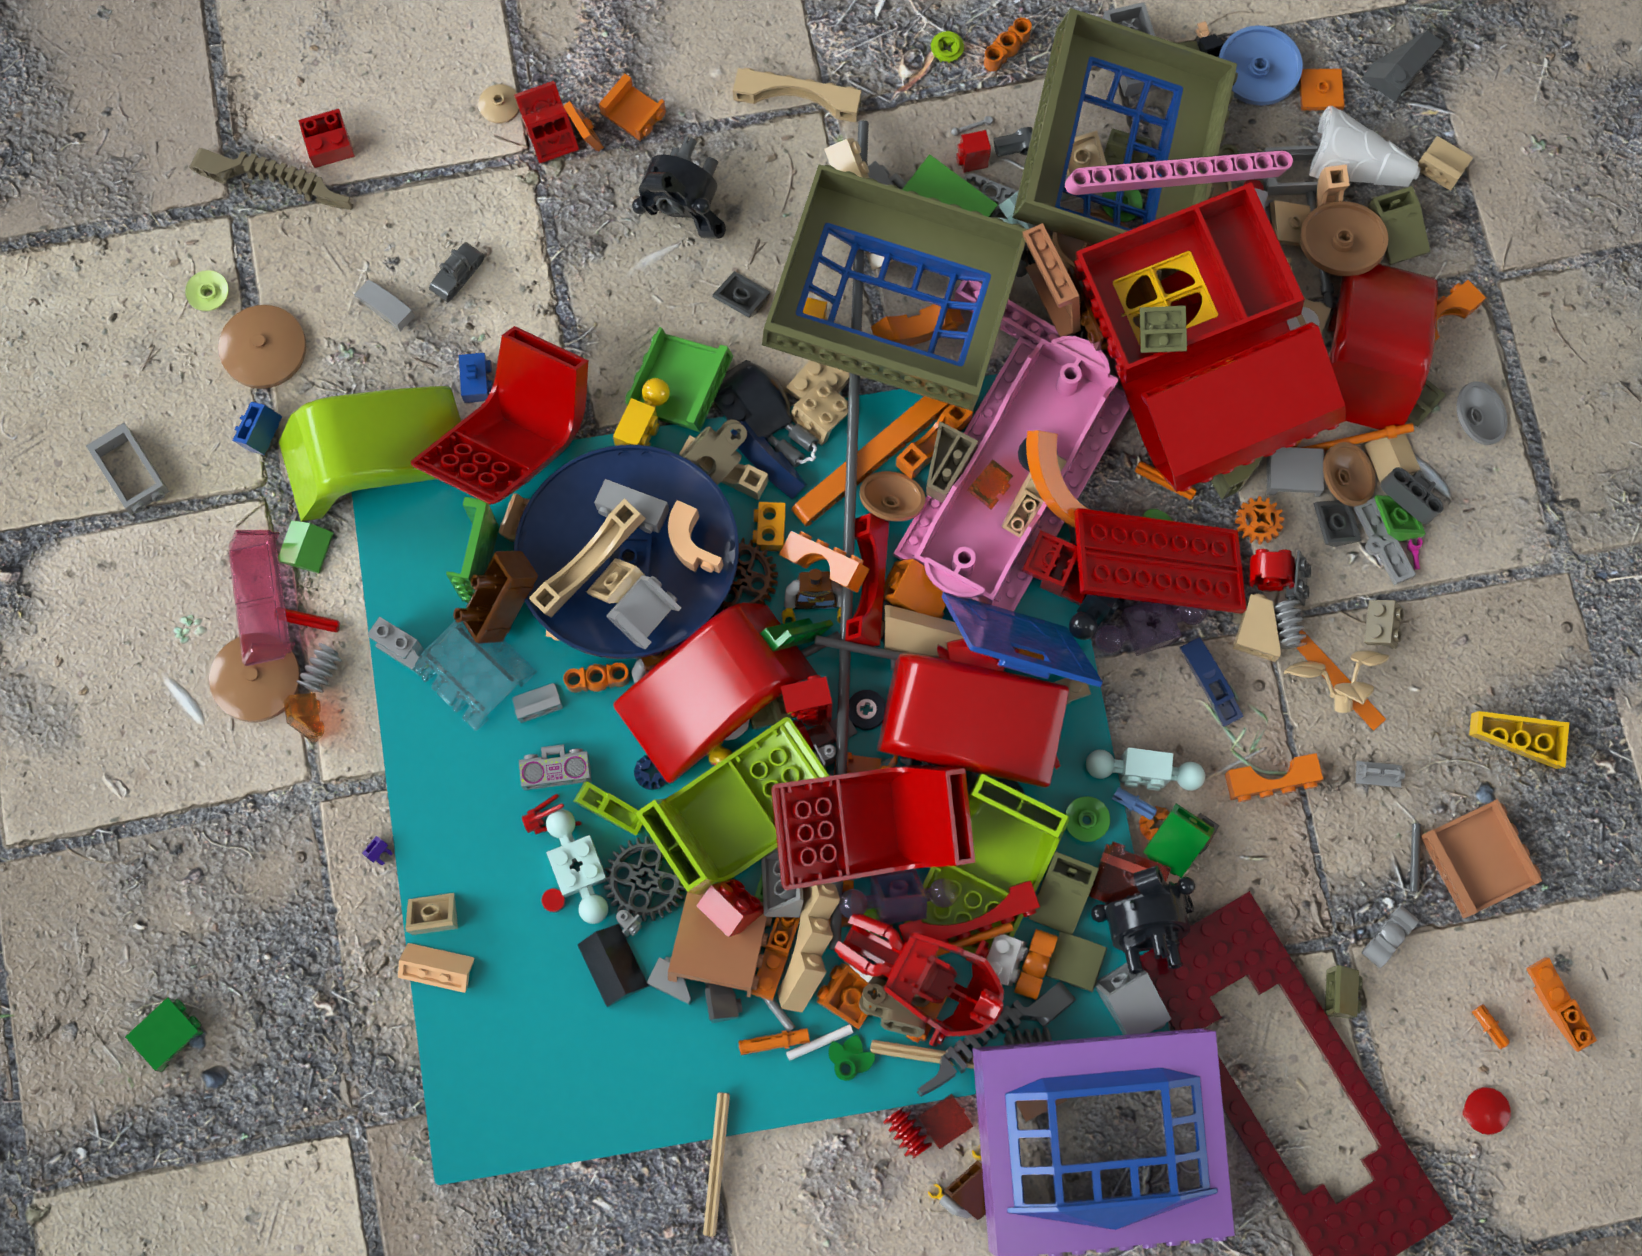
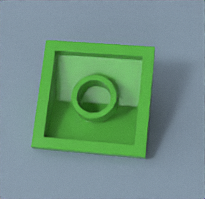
M1376 495L1374 497L1388 535L1398 541L1423 537L1426 534L1422 523L1390 496Z
M291 520L277 562L319 574L334 533L311 523Z

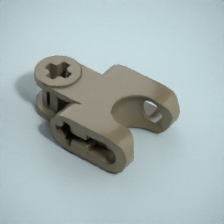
M734 419L724 422L716 432L708 426L686 448L682 457L692 463H695L703 456L711 457L713 466L707 475L718 485L742 458V455L736 449L747 437L746 428ZM734 429L738 433L737 435H734L730 431Z
M871 983L864 987L859 1000L860 1010L867 1015L880 1017L881 1026L884 1029L912 1037H920L925 1033L926 1023L885 992L884 986ZM915 994L911 1003L915 1006L925 1007L930 1001Z

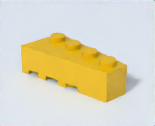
M1482 711L1471 713L1469 736L1555 769L1565 768L1569 722Z

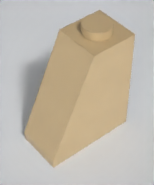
M1251 594L1246 601V611L1242 615L1233 649L1276 662L1281 655L1273 601L1268 600L1262 594Z

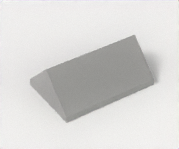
M778 848L761 858L764 916L800 917L803 904V888L783 889Z

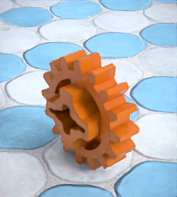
M1258 496L1256 501L1251 497L1248 500V504L1242 503L1241 509H1238L1236 513L1239 517L1236 518L1235 523L1240 524L1237 530L1238 532H1244L1243 539L1249 536L1250 543L1256 539L1258 544L1261 545L1264 539L1267 543H1270L1272 537L1275 539L1278 537V532H1281L1283 526L1280 524L1283 523L1284 518L1279 517L1282 509H1275L1277 506L1276 502L1271 505L1269 504L1270 498H1267L1264 502L1261 496ZM1246 518L1249 520V526L1246 523ZM1261 518L1263 521L1260 523L1256 521Z

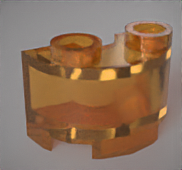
M992 459L967 491L992 510L999 501L997 498L998 494L1004 495L1011 487L1008 482L1013 475Z

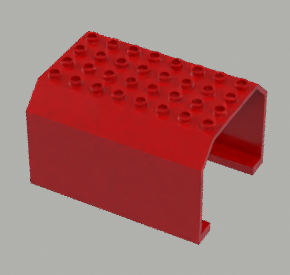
M1286 320L1129 383H1125L1123 377L1119 378L1148 455L1159 474L1176 492L1187 491L1192 488V485L1199 482H1209L1213 479V476L1228 474L1237 466L1252 464L1256 458L1271 456L1280 448L1292 447L1299 440L1314 438L1319 432L1333 430L1339 427L1340 423L1345 422V403L1319 326L1313 322L1290 331Z

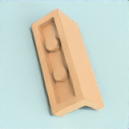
M408 943L399 959L398 978L465 993L468 988L469 972L473 966L474 958Z

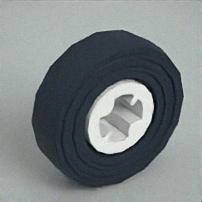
M872 690L856 692L849 699V720L855 727L861 730H871L878 727L884 719L886 709L884 699ZM870 705V709H873V712H868V715H864L860 708Z

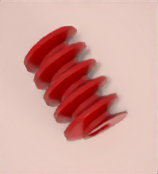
M902 1107L886 1118L883 1123L884 1125L892 1124L888 1130L889 1133L897 1131L894 1137L895 1141L903 1140L899 1148H908L904 1156H913L915 1158L933 1144L932 1142L924 1143L927 1135H918L922 1127H913L917 1121L916 1118L908 1119L911 1111H902L904 1108Z

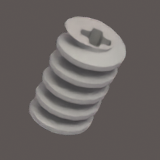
M1299 600L1283 601L1274 607V613L1277 614L1275 616L1276 623H1278L1277 631H1280L1278 637L1279 640H1282L1279 642L1280 648L1292 649L1307 644L1301 642L1302 639L1306 638V635L1299 634V631L1305 627L1297 625L1298 622L1303 620V617H1296L1295 615L1301 612V609L1294 608L1295 605L1300 603Z
M319 643L318 645L322 650L316 649L314 651L318 658L311 657L309 659L313 666L306 665L304 668L308 673L300 674L304 681L297 680L296 682L313 692L323 693L324 691L320 684L328 685L324 677H332L333 675L329 669L337 670L333 662H341L342 659L338 656V652L325 644Z

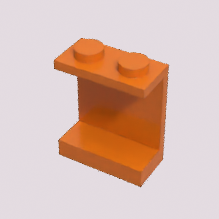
M624 74L599 103L600 113L639 141L651 133L653 125L657 121H661L666 113L665 101L660 99L657 103L632 85L631 77L627 74Z

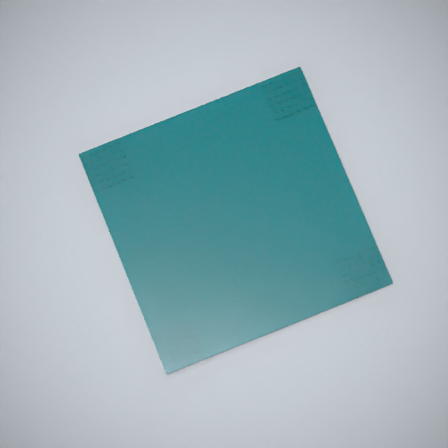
M998 374L984 377L979 397L973 409V416ZM903 389L860 395L858 451L924 396ZM791 406L790 408V415L794 406ZM848 415L831 430L826 443L822 446L819 443L817 444V450L814 454L816 459L813 462L809 460L794 468L807 484L794 499L788 497L769 480L759 500L722 482L717 485L733 512L739 543L742 537H744L745 544L747 545L751 539L753 540V530L758 528V522H754V509L759 508V502L785 503L786 506L784 543L791 531L796 534L802 531L812 536L811 540L814 542L819 539L829 544L828 548L831 550L834 547L843 550L845 496L817 520H812V524L807 527L791 509L801 498L846 462ZM725 417L705 419L700 432L674 424L660 426L655 436L652 435L649 443H651L652 447L679 455L689 436L696 438L708 426L716 432L727 420ZM935 420L931 425H929L924 431H922L918 436H916L912 441H910L906 446H904L900 451H898L894 456H892L888 461H886L872 474L882 471H891L904 474L898 467H896L897 457L911 443H914L918 441L920 438H922L932 428V426L937 422V420ZM968 425L961 431L962 433L965 432ZM782 428L772 435L779 441L782 439L786 440L804 454V459L812 457V451L808 452L791 439L787 429ZM614 434L573 440L560 456L514 493L519 494L524 499H531L541 484L569 461L597 449L615 446ZM737 448L736 451L742 455L738 464H749L755 467ZM931 462L913 478L923 489L925 498L927 497L926 485ZM439 479L352 492L368 633L377 619L381 617L417 639L426 651V654L413 671L377 649V642L369 638L406 945L412 943L474 958L473 966L469 972L468 988L465 993L410 981L434 1182L436 1185L713 1139L717 1094L719 1092L730 1094L726 1137L976 1094L974 1069L965 1068L966 1071L961 1074L953 1066L957 1071L955 1077L936 1090L920 1097L917 1094L918 1088L937 1075L940 1064L875 1054V1060L868 1071L857 1073L852 1080L843 1081L836 1076L834 1071L835 1064L829 1059L828 1051L831 1043L789 1061L786 1052L804 1044L790 1046L789 1049H785V1047L741 1056L739 1040L774 1035L786 1030L761 997L752 994L750 997H747V991L732 988L736 999L741 998L743 1012L738 1013L739 1019L711 1023L709 1019L705 983L686 978L684 979L692 1000L690 1005L649 985V987L607 1007L577 944L596 931L617 924L620 925L616 919L617 909L620 904L616 906L611 905L615 898H607L606 895L611 890L604 889L605 885L610 884V882L605 881L593 886L595 894L603 897L608 904L607 916L600 923L590 924L580 917L579 904L582 900L580 892L565 897V905L560 911H547L541 901L544 892L549 889L560 890L546 852L562 845L559 838L553 837L548 831L537 835L535 831L528 833L523 824L522 816L528 814L527 811L534 809L553 795L558 794L559 797L540 810V812L542 813L563 803L564 807L561 809L572 813L575 822H581V825L575 826L572 832L574 840L576 841L590 835L603 869L605 867H612L608 859H616L613 852L615 851L620 854L622 852L620 845L627 849L629 847L628 840L635 845L637 837H639L642 843H644L645 837H649L650 843H653V839L644 825H642L635 836L573 802L583 783L524 790L521 787L519 760L524 759L525 755L537 754L538 757H542L541 747L564 744L565 754H570L569 750L583 749V752L587 751L589 754L592 780L590 783L637 810L642 809L655 799H665L714 767V765L709 762V757L704 756L673 783L667 782L663 787L656 790L645 789L637 783L634 776L636 762L647 754L613 706L614 702L635 684L632 669L637 659L598 657L576 650L561 641L552 639V637H547L546 629L537 621L525 602L503 642L476 643L464 623L456 622L453 616L454 610L456 608H466L468 603L463 602L462 598L458 596L446 572L461 574L473 525L463 507L465 497H475ZM862 482L856 486L855 518L871 513L865 508L860 499L859 492ZM514 493L498 503L489 504L499 529ZM771 512L764 515V518L767 520L775 517V514ZM914 518L898 522L888 521L889 532L885 580L894 562L902 561L894 557L893 553ZM1064 523L1057 537L1072 544L1068 524ZM498 531L493 555L496 551H514V542L503 537ZM767 533L763 536V539L771 541L774 539V535ZM855 540L854 556L861 559L857 540ZM768 551L766 557H773V561L770 564L777 565L773 572L778 573V578H774V580L778 581V586H771L776 590L775 595L769 594L772 601L764 600V602L780 624H783L782 611L786 609L784 607L786 587L794 580H797L801 572H810L812 569L830 572V565L826 559L815 561L805 569L780 556V551ZM744 554L739 559L743 562H748L751 556ZM756 559L752 571L765 576L762 564ZM741 575L734 578V581L741 579ZM1033 577L1014 612L1063 625L1069 630V621L1074 614L1078 613L1077 610L1080 605L1039 588L1042 580ZM755 582L752 587L759 590L764 587V584ZM862 585L858 593L853 591L852 618L860 602ZM743 593L740 603H748L754 600L755 597ZM728 594L725 601L732 602L735 596ZM945 606L942 619L955 622L947 606ZM839 607L830 609L793 608L796 621L810 618L813 623L830 619L834 625L822 635L823 637H827L836 631L840 634L841 623L837 621ZM719 609L715 615L719 614L722 609ZM787 617L785 623L792 622V617ZM884 635L880 640V645L874 647L884 649ZM1074 637L1098 673L1091 638L1079 640ZM814 641L797 645V647L801 651L814 644ZM825 647L806 659L818 675H821V677L826 676L832 700L833 721L837 718L840 649ZM851 651L849 699L858 691L872 690L877 692L886 704L893 671H891V659ZM623 663L628 668L630 674V681L627 685L623 687L615 686L613 688L608 686L600 692L588 689V691L582 690L581 692L573 693L567 689L563 680L567 670L583 667L586 669L593 664L606 666V664ZM1009 668L1003 670V672L1049 682H1056L1065 678L1050 673L1049 678L1045 679ZM622 670L616 671L613 677L615 679H622L625 676V672ZM596 673L592 676L591 681L599 682L602 680L603 675ZM574 676L570 678L569 684L577 685L580 682V677ZM554 683L563 709L520 723L512 698ZM1088 684L1091 695L1073 700L1066 705L1056 754L1060 767L1057 769L1054 767L1050 785L1048 787H1040L1021 782L1018 783L1023 788L1025 795L1065 814L1071 802L1084 796L1097 798L1105 804L1109 811L1110 826L1103 837L1093 842H1083L1074 838L1066 828L1056 849L1058 853L1099 868L1073 932V936L1107 948L1097 979L1099 980L1127 963L1125 953L1122 950L1116 949L1112 944L1107 920L1104 922L1094 921L1091 916V910L1097 904L1105 905L1107 901L1111 903L1140 892L1135 884L1134 873L1103 862L1107 853L1136 864L1125 806L1112 800L1118 787H1121L1118 773L1112 772L1110 776L1098 779L1091 776L1086 769L1087 757L1095 750L1108 751L1115 759L1101 687ZM865 705L864 708H860V711H863L864 715H868V712H873V709H870V705ZM749 720L748 729L741 736L732 740H724L721 746L734 753L771 726L753 730ZM827 723L811 727L804 724L813 745L816 744L818 749L828 744L833 745L836 749V741L828 729ZM882 723L871 730H861L855 727L857 734L848 739L847 752L855 756L881 759L880 767H889L894 756L893 754L877 751ZM560 754L547 755L548 759L560 757ZM898 756L894 767L905 766V764L900 762V758L906 757ZM914 759L913 765H922V763ZM835 762L826 767V772L829 776L834 774ZM652 763L650 769L646 770L645 772L649 773L652 781V777H654V774L658 773L659 771L655 769ZM966 771V780L968 781L969 771ZM986 775L994 780L1001 779L998 777ZM549 815L543 817L545 824L541 825L542 827L546 826V820ZM1089 817L1082 818L1084 824H1090ZM642 851L630 855L624 862L638 865ZM649 852L646 856V861L650 863L655 862L658 854L656 852ZM663 856L660 871L675 875L673 869ZM762 859L732 878L740 881L744 885L745 890L755 896L762 874ZM574 862L572 869H575L577 872L580 871V866L583 865V862ZM931 867L850 879L854 880V913L858 915L863 914L892 925L893 929L900 935V939L904 941L899 925L905 922ZM621 869L618 872V878L626 879L630 874L629 869ZM604 870L606 876H610V873ZM1045 871V873H1044V875H1043V878H1042V880H1041V882H1040V884H1039V886H1038V888H1037V890H1036V892H1035L1036 897H1037L1038 892H1039V890H1040V887H1041V884H1042V882H1043V879H1044V876H1045V874H1046V871ZM648 874L645 877L639 878L644 885H646L647 881H653ZM671 879L665 880L662 888L664 890H671L674 886V881ZM633 881V883L637 886V890H642L638 887L636 882ZM617 883L621 896L629 902L632 887ZM680 891L684 899L677 898L675 900L679 907L671 905V914L666 910L663 911V919L659 914H656V921L647 916V921L641 922L642 928L634 936L630 934L628 938L626 937L646 981H648L659 957L664 960L666 956L672 957L687 891ZM454 893L458 929L411 935L406 931L408 899ZM654 893L650 908L663 903L669 896ZM638 896L634 900L636 907H643L646 903L644 896ZM1023 916L1013 938L1027 942L1026 947L1030 951L1029 947L1035 929L1058 937L1060 931L1029 919V916ZM772 917L770 927L766 926L765 933L768 934V939L776 917ZM798 925V928H797V932H796V935H795V938H794V941H793V944H792V947H791V950H790V953H789V956H788V959H787V962H786V965H785V968H784V971H783V974H782L780 983L778 984V987H777V990H776V993H775V996H774V999L776 1000V1002L779 1004L780 1007H781V1005H780V1001H779V997H778L777 991H778V989H779V987H780L782 981L784 980V977H785L786 972H787V970H788V967H789V965H790V962H791V959H792V955H793V952H794V948H795V945H796V940H797L799 925ZM851 927L841 928L842 943L844 942ZM872 933L885 941L888 940V938ZM829 944L821 956L826 974L804 1011L801 1013L782 1009L795 1025V1028L791 1031L808 1028L810 1041L849 1025L848 1022L817 1003L819 999L817 993L823 985L827 986L830 982L831 977L829 975L834 966H840L841 963L847 964L838 956V953L829 949ZM761 947L760 954L764 955L765 947ZM1147 950V951H1140V952H1139L1140 956L1143 955L1144 953L1148 952L1149 950ZM952 952L936 957L951 965L957 972L954 982L967 988L973 976L972 963ZM864 956L865 959L875 965L876 962ZM1021 961L1018 967L1020 972L1022 971L1024 961ZM1045 974L1042 978V986L1036 1000L1014 993L1017 982H1013L1012 986L1002 984L1004 989L1003 1008L1006 1006L1011 1008L1016 1000L1023 1007H1029L1062 981L1049 978ZM1062 982L1076 998V1001L1045 1026L1051 1034L1052 1041L1123 1035L1095 988L1093 992ZM947 997L936 1019L943 1022L944 1019L953 1015L959 1002ZM868 1015L860 1029L851 1025L854 1033L834 1042L843 1046L848 1038L858 1035L862 1042L863 1052H870L873 1040L946 1051L950 1046L954 1048L956 1042L960 1039L964 1041L965 1036H946L941 1045L938 1044L937 1047L929 1044L935 1031L933 1026L924 1042L920 1040L919 1043H916L904 1034L884 1029L881 1026L880 1017ZM1020 1020L1021 1023L1016 1029L1020 1030L1023 1036L1025 1029H1029L1032 1035L1034 1028H1038L1042 1034L1044 1027L1037 1021ZM1007 1022V1024L1010 1026L1009 1028H1007V1030L1010 1031L1012 1036L1014 1037L1016 1030H1014L1011 1027V1025ZM1166 1022L1164 1027L1153 1030L1150 1033L1170 1031L1168 1022ZM998 1029L999 1033L994 1040L988 1035L990 1039L984 1047L1003 1045L1005 1034H1002ZM843 1065L841 1070L847 1074L851 1068L849 1065Z

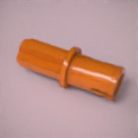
M1484 1004L1471 1012L1483 1027V1032L1489 1034L1499 1049H1503L1510 1044L1509 1039L1498 1026L1499 1021L1492 1017Z

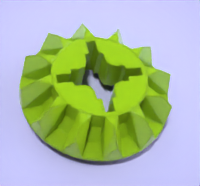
M940 32L932 39L931 51L933 56L938 58L940 62L946 61L950 63L954 60L957 61L963 54V40L954 32ZM944 45L947 47L951 45V52L943 50Z

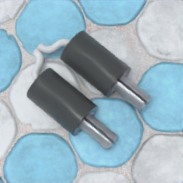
M789 424L784 428L789 431L791 439L808 452L812 451V457L804 459V454L784 439L779 441L772 435L767 438V442L775 447L774 451L776 453L781 451L794 468L809 460L813 462L816 459L814 454L817 450L816 446L819 439L800 424Z

